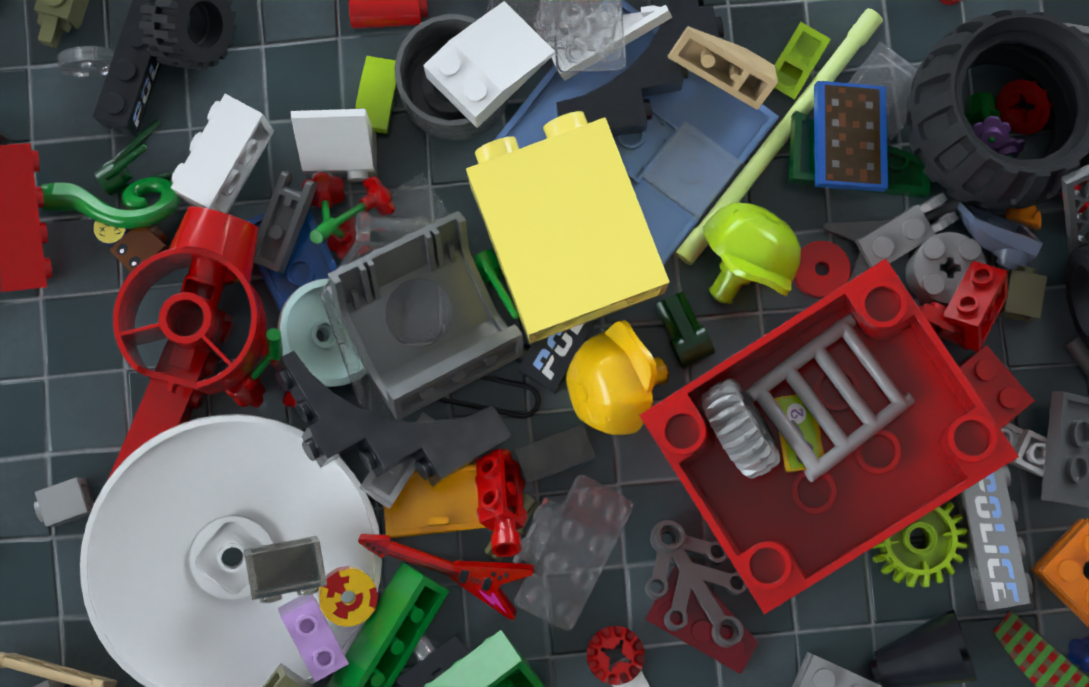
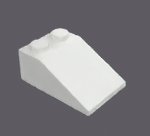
M503 1L449 40L423 66L426 78L478 128L555 54V51Z
M366 109L291 111V121L300 163L307 179H313L315 174L319 172H326L330 177H347L349 182H363L368 177L377 176L376 133Z

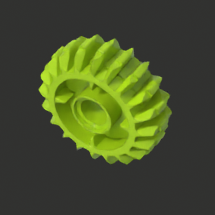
M948 502L941 508L940 506L874 546L873 548L880 549V553L872 557L873 561L877 563L884 560L887 561L882 566L881 572L889 574L895 569L893 574L894 582L900 583L906 575L907 587H915L917 579H919V583L925 588L930 586V576L936 583L944 581L941 569L946 574L953 575L955 569L950 564V561L955 563L963 562L962 556L955 553L956 549H967V543L958 542V535L967 534V529H956L955 526L963 517L961 514L949 516L954 505ZM915 528L922 530L925 535V542L918 549L913 547L910 542V534Z

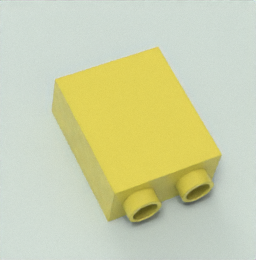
M582 111L562 115L543 126L547 139L520 149L516 138L513 136L491 141L475 151L478 164L466 168L471 190L519 313L529 344L665 294L670 283L606 117L587 123Z

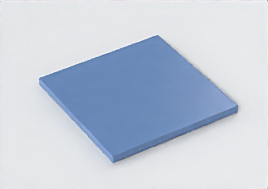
M605 0L595 14L619 10L624 15L638 13L639 11L624 0ZM655 27L566 81L561 77L554 64L494 140L513 136L516 138L520 149L547 139L543 126L557 118L556 102L585 95L612 81L638 59L650 45L660 27ZM688 70V79H683L681 91L643 97V99L649 98L652 110V120H647L645 132L613 137L663 266L779 118L777 114L762 104L756 110Z

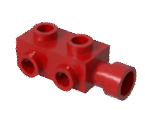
M496 449L490 454L476 459L475 484L478 494L476 512L479 523L494 532L491 535L492 553L499 557H511L521 552V536L516 530L524 528V523L527 520V511L523 508L522 499L525 480L521 477L520 464L512 459L511 452L506 449Z

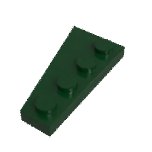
M795 110L791 115L789 182L815 185L814 120L806 118L807 114ZM888 145V189L884 192H866L926 198L930 195V179L923 171L925 166L920 157Z

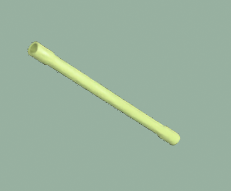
M869 8L864 11L849 30L845 40L699 226L692 230L677 249L675 254L682 261L690 266L693 265L708 246L703 232V226L720 208L731 203H739L788 141L791 134V115L796 110L808 115L813 109L814 84L817 81L834 82L857 51L867 43L882 24L883 19L876 11Z

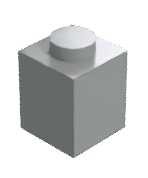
M76 477L35 492L37 501L34 502L35 513L39 521L44 522L46 527H58L90 515L94 505L85 478Z

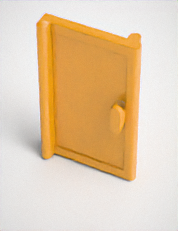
M476 463L469 464L433 487L428 480H424L415 470L390 509L383 505L386 535H389L391 538L486 528L479 523L476 512L478 507V494L475 484Z

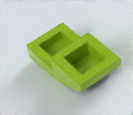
M800 22L775 63L778 83L774 88L795 100L831 39Z
M366 56L355 109H366L374 131L387 134L394 109V96L397 88L395 79L396 60Z

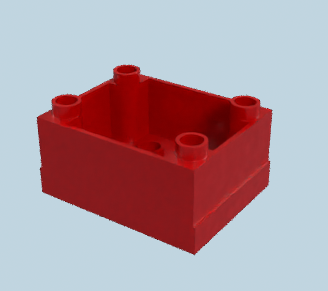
M886 258L639 415L764 615L1019 457ZM850 314L856 321L855 330L902 393L905 394L907 392L911 394L915 403L833 468L813 482H810L804 474L805 470L791 473L786 472L779 430L755 400L753 404L765 420V424L771 431L770 433L779 449L780 462L771 469L772 471L763 476L759 475L751 479L743 475L737 469L735 463L730 460L729 455L723 449L713 428L710 426L705 410L702 407V394L707 392L716 383L723 382L729 378L739 383L741 388L746 391L755 382L838 320ZM842 337L826 348L875 415L891 404L890 400ZM814 358L798 369V372L847 437L863 425ZM786 379L769 391L773 398L797 395ZM820 426L824 454H826L835 445Z

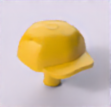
M626 320L615 322L607 331L593 336L581 345L568 367L566 385L574 411L581 421L607 434L627 435L634 434L640 430L644 422L639 415L652 407L653 387L659 384L665 385L669 378V372L665 362L659 357L653 358L652 354L639 340L631 325Z

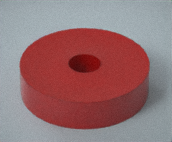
M815 241L807 244L801 249V262L794 278V283L802 293L816 299L826 297L849 280L851 267L846 253L838 245L828 241ZM817 264L824 265L827 269L826 275H818L815 271V266Z

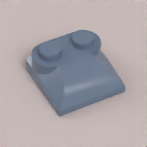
M959 202L957 209L960 220L974 239L983 248L988 250V253L998 257L997 263L1016 270L1018 265L1026 267L1030 261L1037 257L1043 243L1025 225L970 204Z

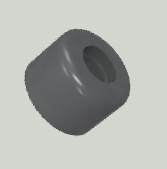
M446 14L420 23L403 40L395 61L396 84L408 116L425 133L448 141L468 140L485 133L501 118L509 101L508 98L477 128L451 102H444L439 99L434 92L433 84L426 78L423 65L449 40L477 21V19L469 16Z

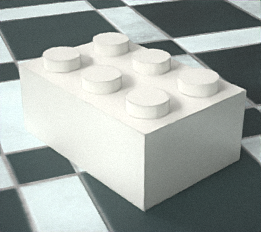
M224 94L221 101H216L212 105L207 117L209 122L204 131L198 132L194 136L189 148L191 153L185 164L180 163L175 169L171 179L173 182L171 189L192 206L212 209L227 214L273 135L274 130L262 113Z

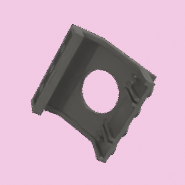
M459 211L439 218L434 223L415 232L408 233L401 239L382 248L375 249L370 254L349 264L342 265L337 270L328 274L330 285L326 288L371 383L397 421L524 355L521 331L515 324L508 327L500 317L474 263L468 246L466 220ZM420 278L433 282L444 292L449 303L450 317L444 333L436 341L426 346L411 347L400 342L391 333L386 321V305L391 293L400 284L411 279Z

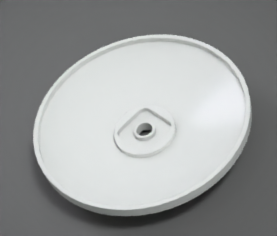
M244 414L214 415L179 424L161 432L130 454L113 472L93 505L86 524L80 557L81 588L90 622L99 640L120 667L145 687H263L280 663L310 684L315 683L281 619L278 608L310 590L319 605L318 591L320 583L328 573L339 567H357L369 574L376 585L377 593L381 577L382 558L358 543L360 534L380 535L373 507L366 492L360 489L361 484L357 477L340 457L320 468L317 461H311L303 450L302 435L305 431L276 419ZM313 539L319 574L318 578L255 590L257 586L267 581L295 559ZM231 547L238 548L243 553L241 562L235 566H228L221 559L223 552ZM345 591L341 597L342 601L350 602L354 598V592ZM326 618L341 649L346 655L366 620L359 625L345 627L336 625Z

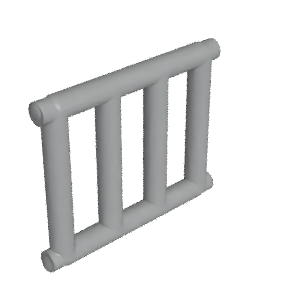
M850 314L838 320L745 391V395L750 401L754 402L756 400L805 465L807 469L804 471V474L810 482H813L833 468L915 403L911 394L907 392L905 394L902 393L855 330L856 321ZM841 337L891 402V404L876 415L826 350L827 347ZM813 358L863 423L861 427L848 437L798 372L799 368ZM785 379L835 445V447L819 459L769 393L771 389Z

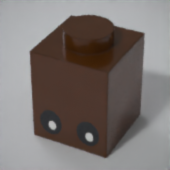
M153 224L151 227L132 228L109 251L132 272L149 257L169 250L165 243L170 238L156 224Z

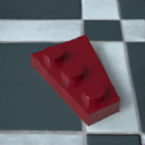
M674 565L666 579L669 586L667 593L661 599L654 601L645 620L741 674L758 641L743 626V637L737 644L729 648L716 644L711 634L713 625L692 591H690L686 609L688 615L687 624L679 631H671L665 626L664 616L671 609L679 574L677 566ZM708 587L711 594L713 595L716 602L723 611L724 615L734 616V614ZM672 613L670 615V620L673 624H681L682 620L678 614ZM725 627L720 628V635L724 639H730V630Z

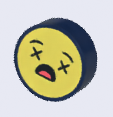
M95 220L92 223L93 236L101 244L108 247H113L130 231V229L104 225Z

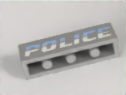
M1007 465L956 496L959 514L963 517L961 525L962 528L967 529L964 541L967 543L966 551L979 610L989 611L1030 604L1029 594L1033 593L1030 575L1024 572L1022 558H1025L1026 552L1022 538L1020 536L1017 537L1015 522H1018V511L1013 500L1010 501L1008 486L1011 485V476Z

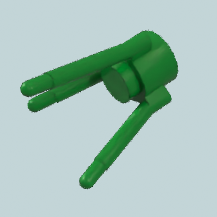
M487 249L475 255L473 260L485 286L493 284L511 316L517 319L519 313L500 282L504 275L493 249Z

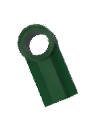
M683 291L675 293L655 304L658 314L671 338L669 343L681 368H685L715 354L713 343L703 325H699Z

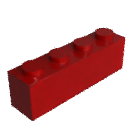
M31 143L0 145L1 292L46 288V279H52L50 258H44L42 244L48 243L46 222H40L38 208H44L43 191L41 186H35L34 172L40 171L39 156L37 150L31 151Z

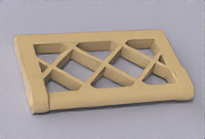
M0 652V668H10L77 687H116L117 680L17 653Z

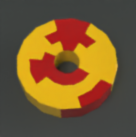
M345 566L336 568L325 576L320 583L318 600L319 606L328 620L336 625L350 627L361 624L371 616L376 608L378 594L376 585L369 574L360 568ZM345 591L354 592V598L350 602H344L341 599Z

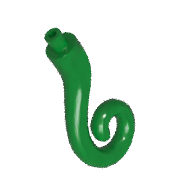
M157 177L144 178L133 182L123 191L122 202L128 209L123 210L104 203L87 190L71 183H46L41 186L44 197L43 210L45 212L77 211L104 225L125 229L146 227L165 220L179 207L180 196L171 189L173 182L168 179ZM147 193H156L161 195V198L154 205L148 207L147 200L141 196Z

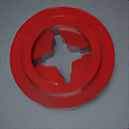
M1024 78L1006 84L1001 89L997 98V110L1000 111L1002 122L1009 123L1011 130L1019 134H1033L1044 128L1046 123L1052 118L1050 116V109L1053 103H1050L1046 96L1048 90L1041 89L1037 85V80L1027 81ZM1025 98L1026 103L1035 105V107L1027 113L1024 107L1014 105Z
M610 626L600 630L592 637L587 648V663L591 672L600 681L611 685H622L633 680L643 668L645 659L643 644L640 638L628 628ZM620 640H623L622 654L627 659H630L631 662L623 663L618 661L612 670L609 671L610 657L605 655V652L600 651L601 647L604 649H614L616 645H619Z

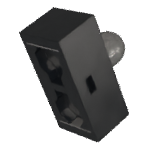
M458 633L437 649H435L427 636L423 634L412 652L418 663L396 680L401 687H423L425 684L435 680L451 668L456 661L463 659L471 651Z

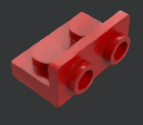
M973 261L944 312V319L961 325V331L965 335V348L979 352L1008 298L1007 270Z

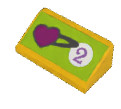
M797 395L774 398L818 459L824 455L820 425ZM779 432L786 472L806 470L805 465Z

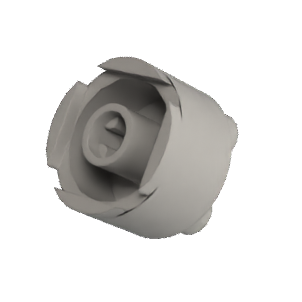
M945 232L932 236L921 244L908 259L905 270L908 288L923 304L928 303L931 305L932 302H936L948 307L971 262L976 261L986 264L980 244L974 239L954 232ZM946 265V269L950 270L951 275L947 277L946 272L940 271L941 266Z

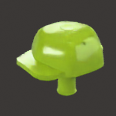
M736 202L720 208L703 226V232L709 246L722 259L719 265L722 271L713 285L709 287L712 297L720 303L732 304L741 287L749 285L751 281L766 285L787 297L801 262L800 243L790 226L772 212L757 205Z

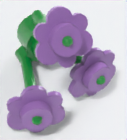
M979 92L967 98V110H964V114L969 124H972V129L976 136L996 153L1016 158L1024 150L1025 140L1010 138L1008 133L1011 129L1010 124L1007 122L1001 123L1000 111L996 110L994 95L987 92Z

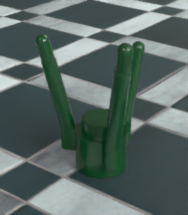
M154 120L114 158L103 164V167L94 173L97 181L109 196L117 192L122 196L123 191L130 185L128 181L133 176L127 166L148 149L146 144L138 146L160 126L159 120ZM175 170L152 177L169 180L172 178Z

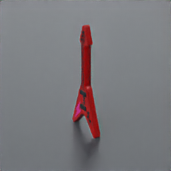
M360 534L358 543L378 557L384 558L385 555L448 575L452 581L509 620H515L517 611L500 585L532 576L535 569L533 564L459 560L452 562L390 541L391 537L389 535Z

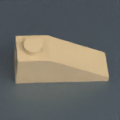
M687 26L668 54L669 59L756 110L760 108L778 83L775 65L742 46Z

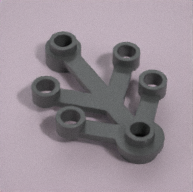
M672 520L660 521L653 527L650 533V543L657 552L652 577L646 582L644 587L646 595L653 600H658L667 593L669 586L666 575L672 558L679 570L671 609L664 616V624L667 629L679 631L687 624L688 615L686 609L690 591H692L713 625L711 634L715 643L725 648L734 646L743 637V625L736 617L724 615L705 582L723 587L731 596L742 594L747 589L746 584L738 572L727 573L692 563L685 552L704 555L708 563L719 565L727 558V554L719 541L711 543L687 536L683 527ZM669 534L673 538V544H665L662 541V535ZM711 548H718L722 553V557H713ZM733 578L739 580L741 589H734L730 584V580ZM652 582H658L662 586L661 593L652 591ZM672 613H676L681 617L682 622L680 625H675L671 622L670 615ZM720 628H728L731 632V638L724 639L720 635Z

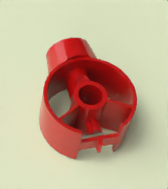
M196 206L188 207L169 250L149 257L129 274L122 284L115 301L113 329L121 354L136 372L149 379L153 378L168 382L166 390L173 394L176 393L178 386L204 392L207 395H214L235 386L252 371L264 349L267 333V319L263 303L255 288L250 284L259 231L257 226L216 210ZM189 267L180 293L172 295L162 305L159 311V323L135 329L137 311L149 289L169 273ZM226 272L240 280L246 290L251 307L249 336L241 353L234 361L217 346L223 335V322L221 316L217 313V308L224 286L222 285ZM194 311H203L204 319L200 330L193 335L182 336L180 326L184 317ZM168 338L174 342L168 361L170 366L189 371L194 353H203L211 349L229 366L209 379L193 382L148 369L138 352L137 346Z

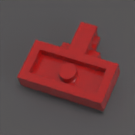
M932 302L931 305L925 303L919 307L940 339L943 338L965 351L970 350L965 348V335L961 331V325L944 319V312L947 307L936 302Z

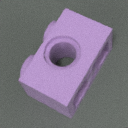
M311 590L278 608L281 619L315 682L349 664Z

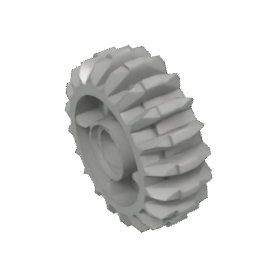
M729 378L723 382L716 383L707 392L702 394V407L705 410L710 426L737 469L751 479L772 471L771 469L780 462L779 449L770 433L771 431L765 424V420L761 417L753 402L746 397L745 390L741 388L740 384Z

